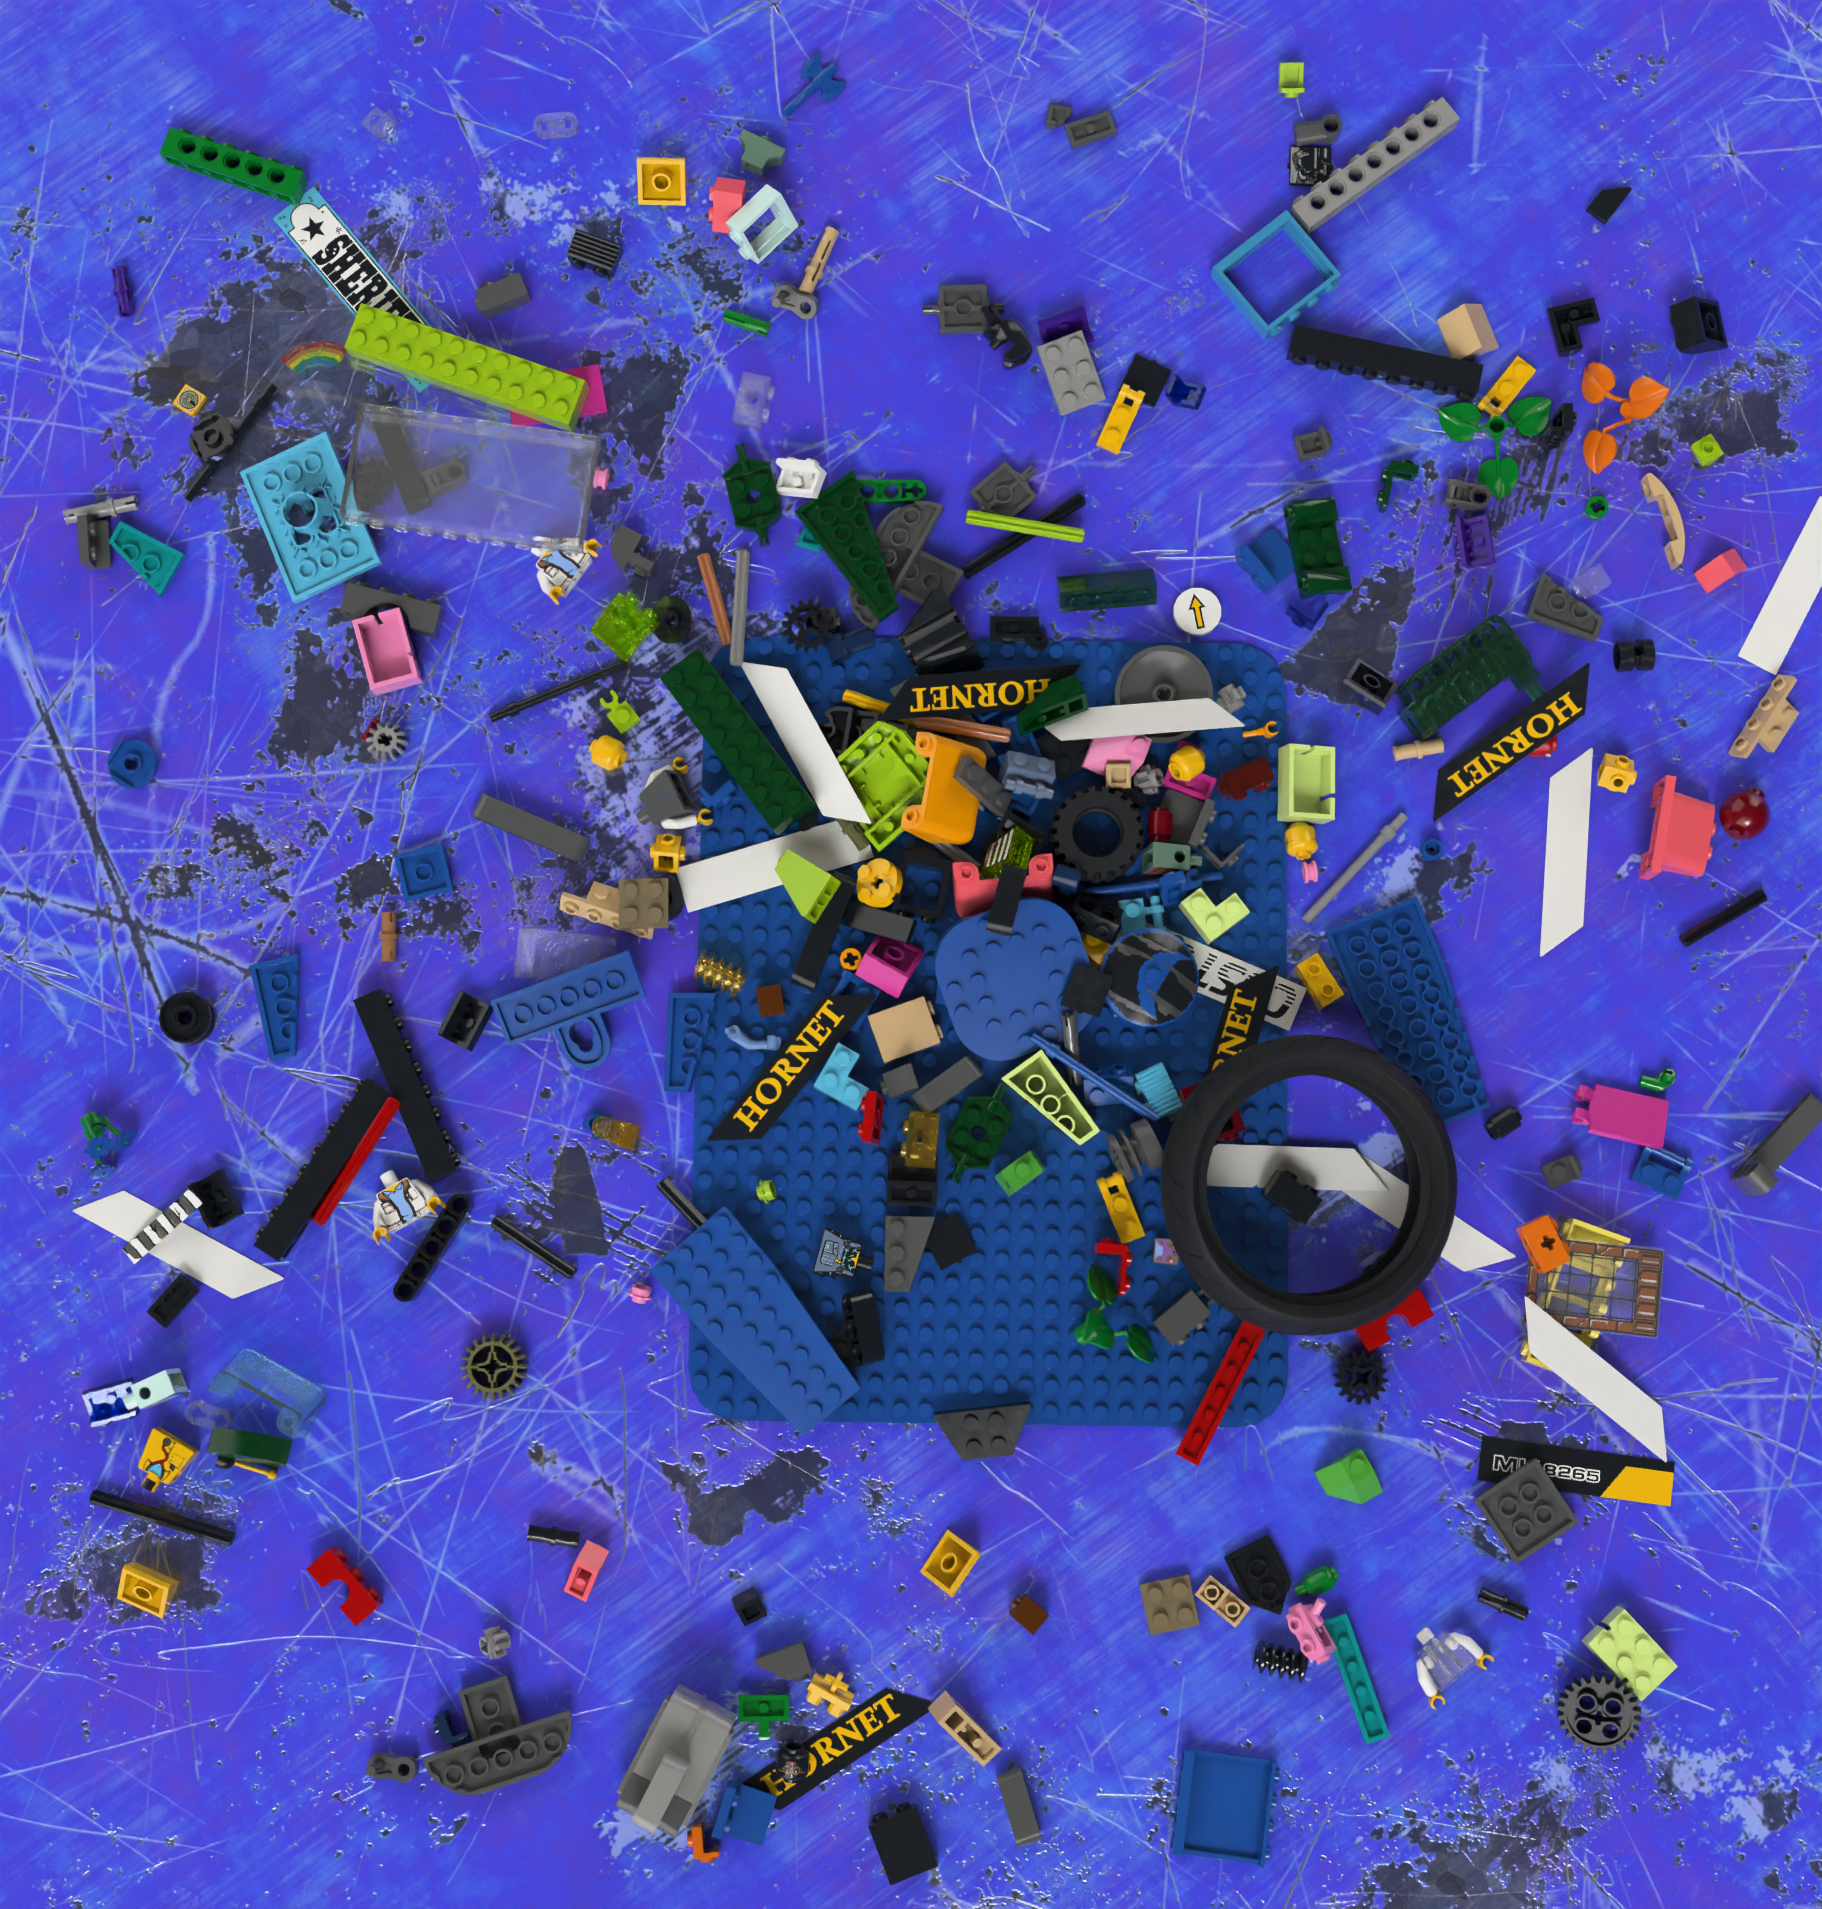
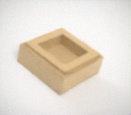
M1131 763L1106 764V787H1109V789H1130Z

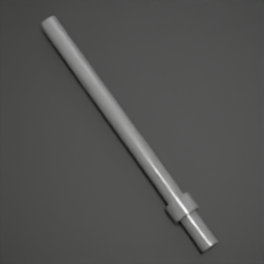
M1401 812L1389 825H1385L1379 831L1380 835L1304 914L1302 920L1305 923L1309 924L1387 841L1390 842L1397 835L1396 831L1408 819L1405 814Z

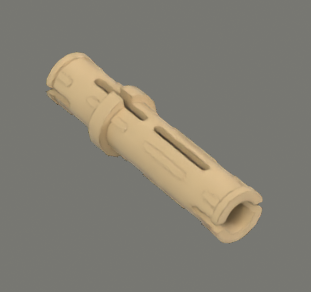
M832 227L825 228L812 261L805 268L804 272L806 274L800 288H798L801 292L813 295L818 280L822 279L824 275L822 271L840 234L836 229Z

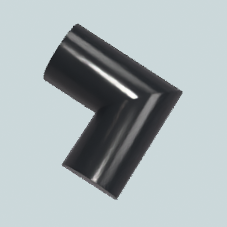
M1594 298L1555 306L1546 310L1559 357H1568L1580 352L1583 349L1578 327L1596 324L1600 321Z

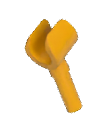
M1270 721L1263 728L1242 732L1243 738L1257 735L1272 738L1278 732L1271 733L1268 727L1274 726L1277 723Z

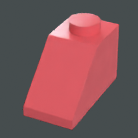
M587 1540L573 1565L563 1591L586 1602L610 1551L599 1544Z

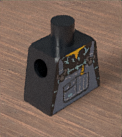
M825 1227L813 1274L854 1278L856 1268L871 1272L874 1257L860 1254L862 1243Z

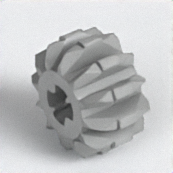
M386 721L385 727H383L378 722L377 731L372 728L369 729L373 737L366 738V742L371 744L367 750L370 753L374 752V759L378 760L382 757V761L387 763L389 756H391L393 761H397V753L405 755L401 747L408 746V742L403 740L407 734L405 731H400L401 726L399 724L392 727V723ZM388 737L391 744L385 746L382 743H385L384 739Z

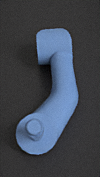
M732 1025L725 1029V1033L731 1040L748 1050L766 1049L777 1051L781 1048L780 1037L768 1035L767 1041H756L750 1039L737 1025Z

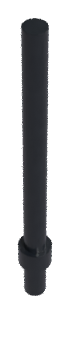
M269 383L259 397L256 396L251 402V408L235 427L237 434L236 442L259 412L263 413L268 406L267 402L278 389L274 384ZM223 459L209 462L183 495L187 501L191 503Z
M624 659L519 702L515 703V701L507 703L506 707L488 715L492 723L508 716L512 718L519 715L520 711L627 669V665Z

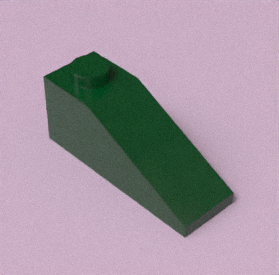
M1074 674L1051 683L1016 716L1021 736L1088 710L1086 692Z

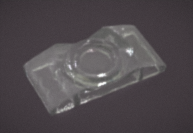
M519 928L513 977L546 980L615 955L617 938L593 934Z

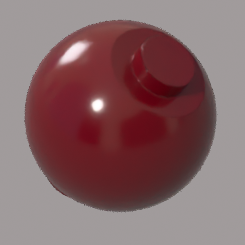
M1750 787L1746 791H1738L1731 794L1722 803L1719 811V820L1722 828L1731 838L1752 839L1766 829L1770 820V810L1767 802L1764 800L1765 795L1761 790Z

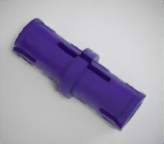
M117 266L112 268L111 271L115 287L113 294L117 299L119 316L131 317L135 312L131 296L133 295V289L129 284L128 270L125 266Z

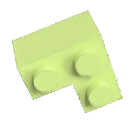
M1201 887L1184 899L1178 906L1207 945L1250 913L1236 893L1215 907Z

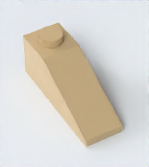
M946 1690L928 1707L935 1720L983 1767L1001 1750V1747Z

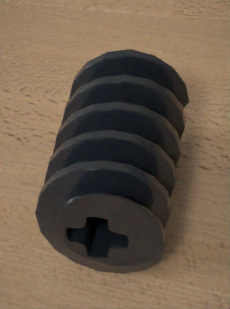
M1260 1640L1255 1648L1252 1669L1258 1666L1259 1674H1262L1264 1669L1268 1668L1269 1676L1271 1677L1275 1670H1277L1279 1679H1282L1286 1672L1288 1673L1289 1681H1292L1294 1676L1298 1675V1681L1302 1684L1307 1671L1308 1658H1305L1301 1650L1295 1655L1293 1648H1289L1285 1653L1284 1646L1279 1645L1275 1651L1273 1643H1269L1265 1649L1264 1641Z

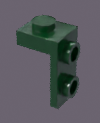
M1391 460L1387 467H1383L1380 481L1384 482L1383 490H1379L1376 504L1380 505L1379 512L1384 513L1387 509L1392 479L1398 478L1414 481L1418 475L1420 465H1415L1410 460Z

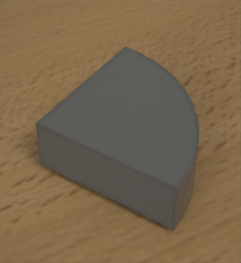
M1050 103L1045 129H1055L1064 125L1069 120L1073 107Z

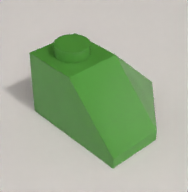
M1356 1447L1314 1472L1326 1495L1363 1504L1383 1492L1375 1471L1361 1448Z

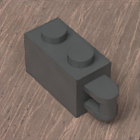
M1202 1289L1196 1294L1189 1290L1153 1320L1152 1324L1171 1346H1174L1176 1343L1180 1346L1190 1338L1188 1333L1196 1327L1199 1330L1210 1321L1207 1318L1211 1314L1208 1307L1215 1301ZM1202 1294L1209 1300L1205 1304L1198 1298Z

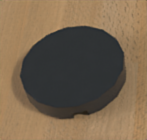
M211 414L203 417L194 425L192 436L190 435L189 437L190 448L198 458L204 461L215 462L223 459L231 452L235 446L237 434L235 427L227 418Z

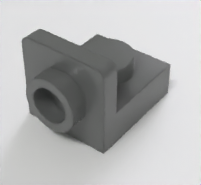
M1572 1154L1565 1155L1540 1167L1550 1190L1582 1177L1580 1172L1583 1170L1581 1163Z

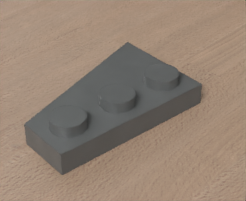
M1544 572L1540 575L1525 619L1592 643L1596 642L1604 618L1583 602L1577 601L1568 594L1567 590L1561 585L1558 586L1551 581Z

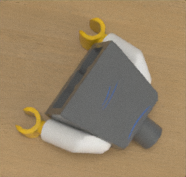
M676 757L672 766L666 765L650 774L644 787L645 789L640 793L639 797L644 808L636 814L638 820L643 825L651 821L653 825H659L665 829H684L696 826L698 822L705 826L713 823V819H702L704 814L711 813L709 809H702L699 815L694 814L697 812V809L680 775L686 774L689 770L688 765L678 767V765L684 763L682 757Z

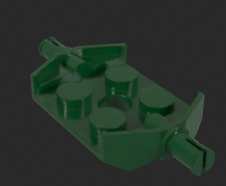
M740 443V446L738 444L735 445L738 456L737 462L722 475V478L725 480L734 515V525L737 529L756 532L760 547H766L770 545L767 534L768 529L780 520L783 513L770 464L766 461L749 458L745 444ZM754 491L759 492V501L750 503L748 501L750 493Z
M998 1082L991 1096L968 1097L944 1144L945 1149L956 1163V1167L949 1180L953 1181L958 1173L954 1181L958 1184L964 1171L967 1169L989 1168L1013 1121V1118L1001 1102L1008 1088L1007 1085L1004 1084L999 1093L1003 1083ZM981 1126L984 1128L985 1137L982 1140H975L971 1136V1130L974 1127Z

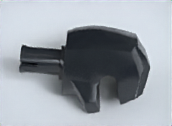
M994 302L989 303V306L987 304L983 306L980 310L983 312L990 328L982 335L990 342L989 346L995 351L1009 341L1014 344V347L1003 356L1004 362L1002 366L1004 370H1011L1026 364L1031 357L1033 348L1024 328L1013 318L1002 320Z

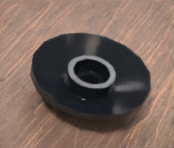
M674 595L665 596L658 600L653 607L651 614L652 630L654 635L664 643L675 644L682 641L689 633L692 624L690 608L680 597Z

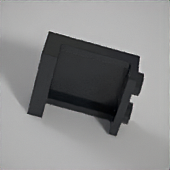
M909 1802L902 1803L895 1807L896 1811L886 1814L885 1811L877 1813L871 1817L872 1821L868 1822V1828L890 1886L938 1867L937 1857L931 1847L916 1803L911 1805Z

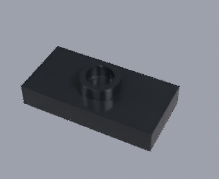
M180 1274L146 1312L164 1328H168L201 1290L187 1277Z

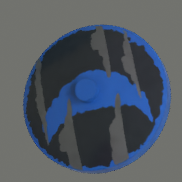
M1142 928L1123 935L1109 947L1100 966V972L1114 976L1105 1002L1113 1013L1123 1021L1139 1027H1159L1175 1021L1191 1006L1198 990L1199 973L1192 952L1178 937L1161 929Z

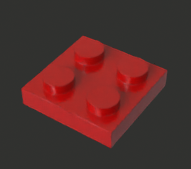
M867 1091L866 1097H862L861 1111L864 1112V1120L859 1123L858 1135L862 1137L861 1141L869 1145H880L885 1096L874 1091Z

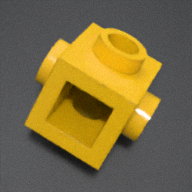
M1605 753L1597 772V786L1605 787L1614 792L1626 793L1629 785H1633L1637 777V771L1634 770V760L1622 755L1616 756Z
M657 834L656 843H651L650 858H654V871L678 873L680 861H685L686 846H682V836Z

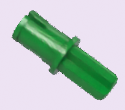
M730 309L724 311L722 318L726 323L743 328V332L747 330L767 337L771 322L760 320L751 316L750 313L745 315Z

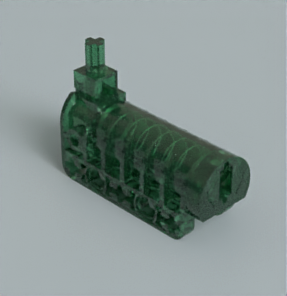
M1492 615L1398 686L1397 695L1405 705V708L1397 714L1407 729L1415 737L1424 741L1503 681L1505 683L1510 680L1518 692L1525 689L1533 701L1540 698L1546 692L1536 680L1541 674L1532 665V659L1526 647L1501 616ZM1490 621H1492V623L1498 622L1500 624V626L1498 627V631L1490 623ZM1488 629L1490 633L1486 637L1484 631ZM1478 636L1481 640L1476 643L1473 638ZM1465 647L1468 651L1462 653L1460 649ZM1455 652L1457 658L1450 664H1447L1442 657L1447 660ZM1432 664H1435L1436 667L1440 665L1442 669L1438 672ZM1423 671H1425V674L1428 678L1426 682L1422 679L1425 676L1422 673ZM1417 681L1420 686L1413 689L1412 685ZM1406 689L1409 693L1407 696L1403 693Z

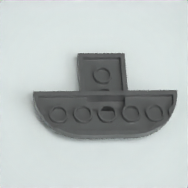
M916 501L914 504L902 508L898 507L882 520L875 531L895 596L899 594L922 605L931 591L941 585L950 600L964 576L963 570L922 551L945 510L943 505L930 501ZM849 584L850 602L856 617L864 626H867L875 633L880 624Z
M508 1674L461 1689L458 1693L472 1741L425 1756L422 1760L428 1773L439 1785L441 1784L454 1791V1793L463 1795H478L535 1777L553 1767L567 1749L572 1733L571 1710L569 1709L523 1724Z

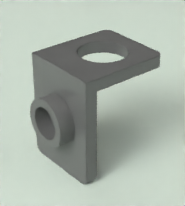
M1242 843L1223 862L1206 845L1200 849V852L1219 871L1226 864L1231 867L1240 858L1238 853L1245 845Z

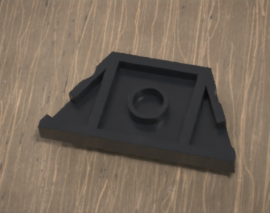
M1030 1401L938 1411L934 1412V1419L963 1461L1010 1456L1014 1453L1031 1406Z

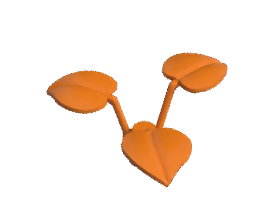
M1595 362L1587 365L1581 384L1584 398L1594 404L1601 403L1605 396L1621 402L1620 413L1624 417L1623 420L1604 428L1602 433L1599 430H1591L1585 437L1583 456L1586 464L1595 474H1600L1613 461L1617 452L1616 440L1607 432L1625 423H1631L1632 419H1645L1651 416L1669 394L1670 389L1660 384L1653 378L1640 377L1630 387V399L1621 398L1609 393L1616 383L1615 376L1609 367Z

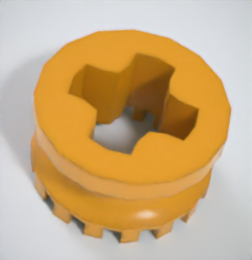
M854 948L844 950L840 956V964L847 971H855L862 961L860 952ZM852 953V956L858 957L854 966L844 963V959H847V954Z

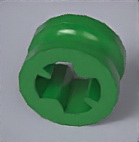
M1594 496L1586 503L1584 511L1588 518L1599 520L1607 513L1609 505L1605 498ZM1595 503L1600 504L1599 508H1602L1598 513L1592 511L1594 507L1591 508Z

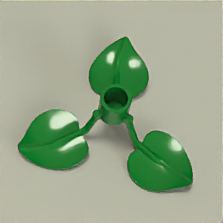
M1543 397L1524 398L1515 402L1508 411V418L1513 424L1500 416H1494L1488 423L1478 427L1481 422L1479 409L1475 405L1465 402L1440 408L1438 415L1442 429L1450 439L1456 442H1469L1473 439L1475 431L1479 432L1486 429L1487 436L1495 441V460H1487L1482 463L1478 470V481L1480 485L1489 488L1493 496L1503 499L1514 489L1519 471L1516 462L1512 458L1500 460V440L1505 436L1507 427H1517L1519 433L1524 436L1540 434L1547 426L1552 402L1550 399Z
M1090 1264L1087 1272L1088 1289L1096 1300L1101 1301V1305L1098 1309L1093 1308L1089 1310L1085 1322L1075 1327V1338L1081 1345L1091 1343L1103 1349H1110L1115 1344V1337L1123 1335L1128 1337L1126 1341L1127 1347L1135 1357L1143 1362L1153 1363V1343L1144 1327L1134 1323L1129 1326V1331L1114 1332L1110 1327L1102 1310L1107 1306V1303L1112 1305L1116 1302V1287L1106 1271L1097 1265Z

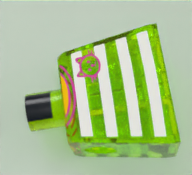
M1018 826L1014 827L989 846L985 862L979 866V873L984 878H1000L1003 864L1027 870L1034 839Z

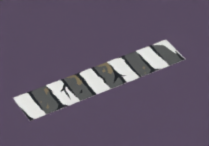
M191 1188L188 1189L123 1248V1251L136 1264L195 1211L202 1202Z

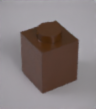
M1026 1593L1022 1597L1017 1595L1009 1605L1011 1608L1010 1616L1032 1635L1049 1617L1048 1612Z

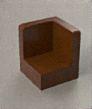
M780 984L756 988L761 1017L786 1016Z

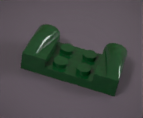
M1334 496L1289 501L1283 506L1300 599L1303 600L1327 594H1347L1352 590L1348 566L1343 565L1335 524L1339 518Z

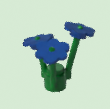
M89 1112L80 1119V1124L88 1139V1146L84 1151L86 1154H89L91 1159L95 1160L97 1165L93 1168L92 1173L88 1174V1178L97 1180L107 1177L117 1170L116 1166L102 1164L100 1156L108 1155L109 1149L112 1147L118 1153L123 1152L132 1145L138 1132L131 1129L120 1132L109 1122L106 1116L100 1117L97 1112ZM104 1127H107L117 1136L115 1145L113 1140L107 1139L104 1135L101 1136L105 1132Z

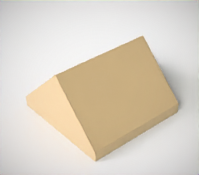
M1464 303L1436 321L1451 358L1468 360L1499 348L1482 304Z

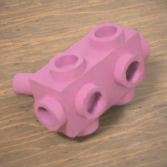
M1317 1598L1314 1605L1312 1603L1307 1605L1297 1603L1288 1609L1289 1614L1285 1616L1288 1620L1289 1629L1296 1635L1301 1644L1300 1649L1310 1662L1316 1661L1317 1665L1331 1659L1329 1654L1337 1650L1323 1624L1324 1620L1320 1616L1326 1605V1602L1321 1598Z

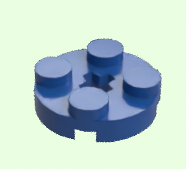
M132 740L118 743L111 750L107 764L109 765V774L117 784L128 789L140 790L155 778L159 759L149 745L140 740ZM137 758L138 767L128 770L130 767L127 764L128 761H134Z

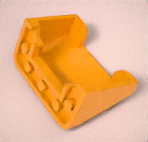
M917 732L915 750L920 756L930 758L922 805H911L906 808L902 816L900 828L929 843L966 844L974 835L979 800L954 779L953 776L961 756H970L985 770L986 755L976 747L929 732Z

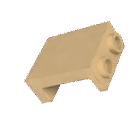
M924 996L868 1016L884 1065L894 1062V1060L940 1045L939 1039L943 1038V1034L939 1024L934 1025L931 1017L935 1014L930 1000L925 1001Z

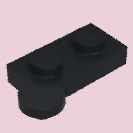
M990 616V642L1029 643L1031 649L1038 652L1047 648L1048 637L1044 633L1039 632V617Z

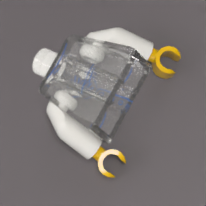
M1428 1627L1416 1635L1417 1639L1424 1646L1418 1652L1419 1659L1416 1663L1418 1681L1428 1696V1702L1433 1709H1436L1433 1701L1437 1698H1440L1442 1703L1445 1704V1699L1440 1693L1450 1687L1476 1664L1480 1668L1487 1670L1483 1665V1660L1487 1658L1489 1661L1494 1662V1658L1483 1653L1482 1648L1471 1637L1456 1632L1449 1634L1446 1631L1435 1637Z

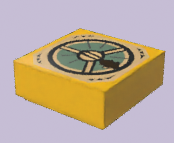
M185 384L172 404L195 418L208 398Z

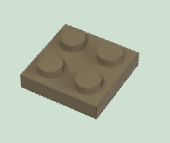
M668 878L619 879V929L669 928Z
M1189 1574L1139 1584L1150 1636L1200 1625Z

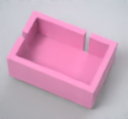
M399 607L378 613L380 620L383 622L380 625L374 615L352 620L370 690L375 696L423 683L418 663L414 659L416 656L405 615Z

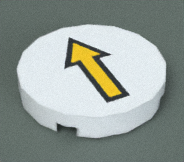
M1191 588L1184 591L1177 598L1173 607V619L1176 626L1190 636H1203L1212 632L1221 618V605L1218 598L1211 591L1204 588Z

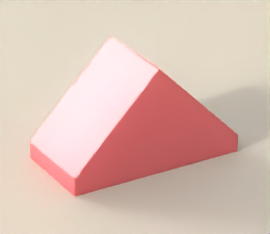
M1735 548L1716 557L1693 575L1706 594H1708L1748 567Z

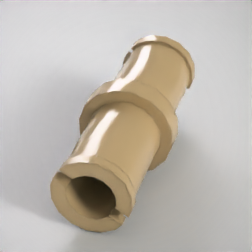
M1442 738L1422 742L1414 740V743L1393 746V757L1395 761L1415 757L1418 760L1426 755L1444 753Z

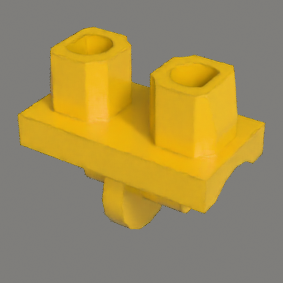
M839 1671L836 1678L828 1673L823 1677L815 1672L807 1688L809 1691L806 1700L813 1705H819L822 1698L828 1700L831 1703L827 1711L838 1718L844 1710L848 1711L855 1694L848 1691L849 1685L841 1681L844 1675L842 1672Z

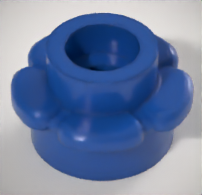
M1427 838L1424 840V843L1420 844L1419 852L1426 861H1437L1443 855V845L1439 840Z

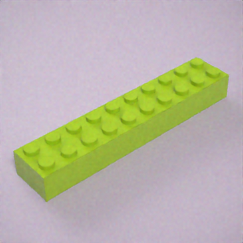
M363 303L360 304L344 346L352 357L572 433L590 389L584 379Z

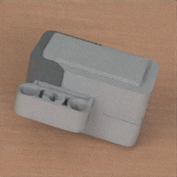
M678 1684L672 1695L667 1694L616 1792L620 1794V1797L615 1806L633 1816L631 1822L652 1834H654L656 1829H659L675 1838L680 1827L686 1828L735 1732V1728L732 1725L737 1714Z

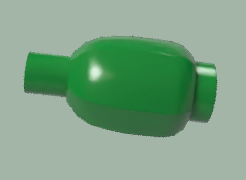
M1322 1565L1308 1572L1303 1577L1302 1584L1293 1588L1298 1597L1305 1593L1319 1595L1333 1589L1336 1581L1340 1580L1334 1566Z

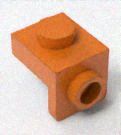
M703 1822L693 1823L691 1831H687L688 1847H693L694 1859H700L702 1863L715 1861V1857L720 1856V1847L705 1848Z

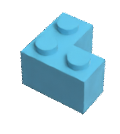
M838 1043L814 1084L815 1089L856 1112L861 1107L862 1097H866V1092L869 1091V1088L849 1077L860 1059V1054Z

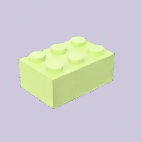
M1289 743L1279 748L1277 821L1325 824L1335 820V798L1321 801V798L1335 793V747L1316 745L1310 747V745Z
M1616 1606L1601 1621L1610 1629L1607 1631L1605 1628L1596 1625L1581 1641L1610 1673L1619 1679V1682L1625 1681V1689L1632 1688V1696L1638 1697L1639 1701L1642 1702L1678 1666L1624 1608Z

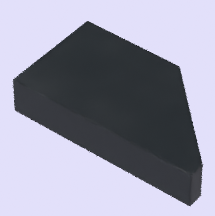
M1624 187L1601 190L1586 212L1605 225L1629 195L1632 188Z

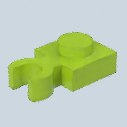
M611 690L610 694L613 697V701L606 703L603 698H600V703L605 709L611 710L607 717L623 736L640 723L641 719L626 700L619 704L618 695L615 691Z

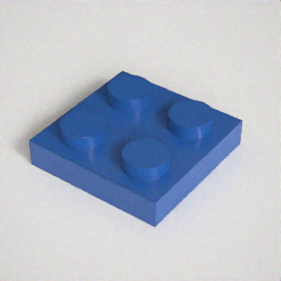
M442 843L394 855L405 903L454 892Z

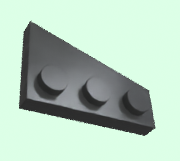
M885 1217L884 1292H910L936 1217Z

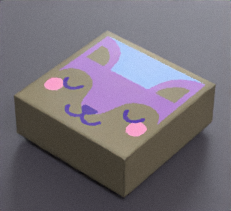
M1154 1238L1152 1263L1178 1265L1179 1256L1171 1239Z

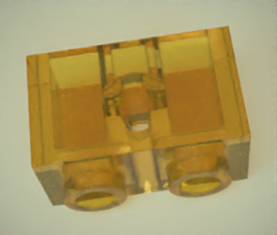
M910 1111L909 1119H904L903 1134H908L907 1143L902 1142L901 1157L905 1158V1166L935 1169L940 1113ZM918 1137H923L922 1143L917 1142Z

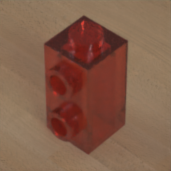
M1264 756L1221 774L1218 777L1216 786L1222 797L1225 796L1227 801L1234 799L1235 802L1247 798V793L1253 790H1257V793L1269 789L1271 787L1270 783L1274 781L1275 777Z

